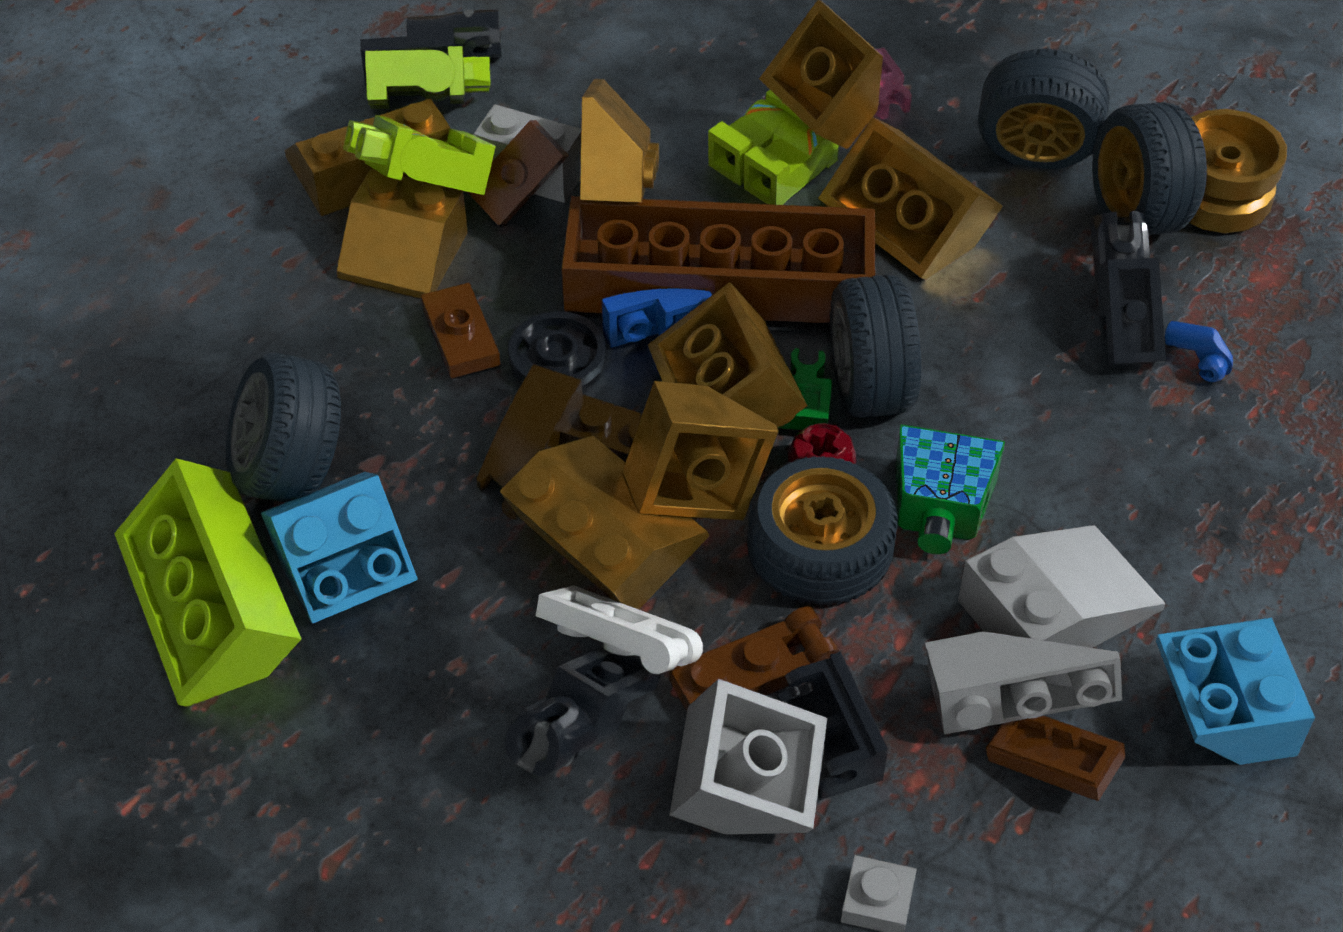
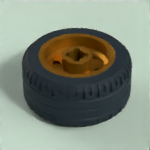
M1031 49L1012 54L999 61L990 70L985 79L978 113L980 134L986 145L994 153L1013 164L1054 170L1075 165L1093 154L1097 134L1108 116L1110 101L1108 86L1104 77L1093 65L1074 54L1056 49Z
M1167 102L1134 104L1117 108L1107 117L1097 134L1092 158L1094 191L1102 213L1116 212L1117 225H1119L1120 220L1129 217L1131 211L1142 212L1144 214V223L1147 225L1148 235L1178 231L1188 225L1201 205L1205 192L1207 161L1199 129L1184 109Z
M813 456L812 458L805 457L801 460L796 459L793 462H787L785 465L779 466L777 470L771 471L760 482L750 502L747 548L753 567L761 579L767 582V585L772 587L777 593L781 592L784 597L789 596L791 600H799L800 603L807 602L810 605L818 604L822 606L823 604H841L843 601L850 602L851 599L855 600L860 595H865L867 591H871L877 586L892 562L898 523L894 500L880 479L876 478L873 473H869V470L866 468H861L860 465L853 464L851 461L834 457Z

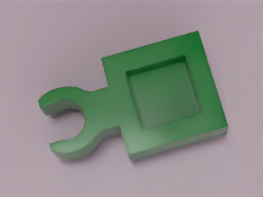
M800 348L793 350L790 372L807 407L798 412L790 422L778 428L803 430L809 425L828 424L832 379L823 378L826 357L823 351L819 350L816 363L806 365L799 361Z

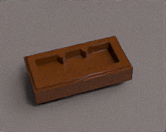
M530 120L492 161L485 194L468 193L498 226L506 225L569 155L536 120Z
M470 282L421 295L423 311L450 378L501 365L499 350Z
M1044 715L1037 718L1002 723L986 747L988 761L1098 802L1125 759L1124 743Z

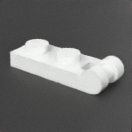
M574 585L539 594L536 610L537 617L557 624V630L562 634L573 637H591L604 642L603 648L611 653L625 656H640L643 666L653 674H660L672 670L676 666L681 667L694 663L702 655L703 644L700 636L695 631Z

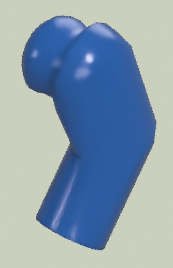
M1171 321L1168 324L1165 332L1166 345L1195 351L1200 360L1198 363L1199 375L1204 380L1216 383L1232 371L1233 355L1215 328L1178 321Z

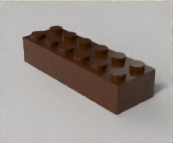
M571 196L562 263L564 311L602 313V299L643 290L668 288L697 289L710 291L713 295L730 282L763 320L830 323L831 298L838 284L848 278L855 279L858 277L875 276V209L642 199V202L580 200V196Z

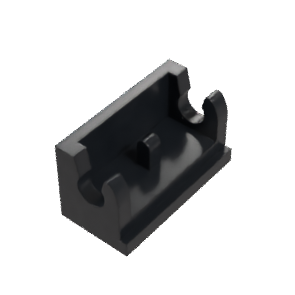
M842 653L830 654L828 659L798 667L787 673L785 678L791 688L778 693L777 700L827 718L818 794L821 800L883 781L888 748Z

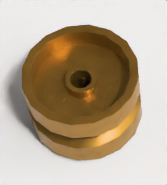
M1231 109L1208 110L1191 117L1198 127L1204 143L1207 161V180L1201 205L1189 223L1203 230L1220 233L1246 231L1261 224L1271 210L1276 195V186L1281 179L1286 163L1287 145L1281 133L1266 120L1244 111Z

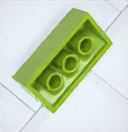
M176 458L114 534L177 703L181 706H191L268 677L299 643L301 637L238 489L232 483L230 472Z

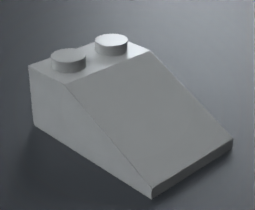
M1095 525L1015 536L965 561L958 597L959 603L985 632L1090 648L1161 612L1166 604Z

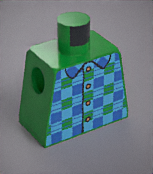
M901 424L895 462L897 524L902 529L919 532L918 546L923 551L936 555L944 554L951 549L953 538L971 540L977 536L998 480L1005 441Z

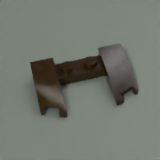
M533 364L496 432L477 475V487L482 491L489 486L493 479L503 488L539 451L590 436L597 438L626 463L642 413L582 394V380ZM507 500L502 503V512L508 518L517 520L518 515Z

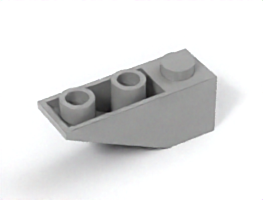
M985 631L925 643L930 684L944 734L975 730L986 726L1027 718H1037L1043 715L1094 707L1122 700L1121 661L1119 653L1116 651Z

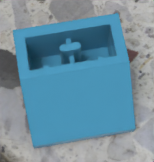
M363 472L317 490L305 497L297 498L261 512L280 564L312 624L418 580L377 474Z
M1272 618L1158 634L1156 639L1157 646L1195 743L1239 765L1298 756L1315 716Z

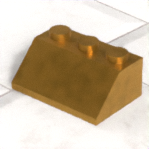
M594 79L582 96L580 200L642 202L646 188H653L654 180H656V172H658L659 143H650L651 129L604 79Z
M431 98L379 115L391 118L429 138L447 141L450 126ZM375 117L365 119L361 123L373 125ZM348 126L295 143L285 150L287 160L320 216L350 207L351 200L370 169H373L365 164L364 160L356 158L355 153L343 150Z
M874 117L871 118L818 198L828 207L875 209V243L925 280L973 249L1003 207L900 130Z
M730 282L648 344L662 382L708 386L774 423L777 428L790 422L798 412L807 407L765 321Z
M594 436L539 451L500 490V493L521 520L614 601L640 609L710 536L691 517L639 514L623 474L625 462Z

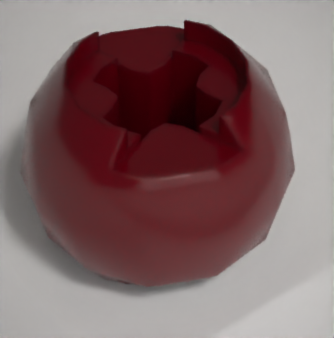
M821 423L805 427L795 434L788 449V462H793L796 459L801 460L805 457L825 456L844 459L856 464V451L851 437L839 427L831 424Z

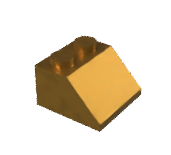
M817 0L759 79L815 134L848 149L878 111L883 56L824 2Z
M370 169L350 203L337 267V277L421 298L422 294L436 291L468 233L463 190L417 181L402 176V180L388 178L380 172Z
M654 381L623 469V474L639 514L744 520L779 432L776 425L708 386Z

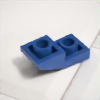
M668 288L635 291L602 299L603 335L610 348L629 342L640 341L656 334L660 336L711 297L712 294L710 291Z

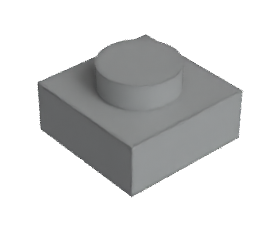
M854 855L841 922L881 932H904L917 869Z

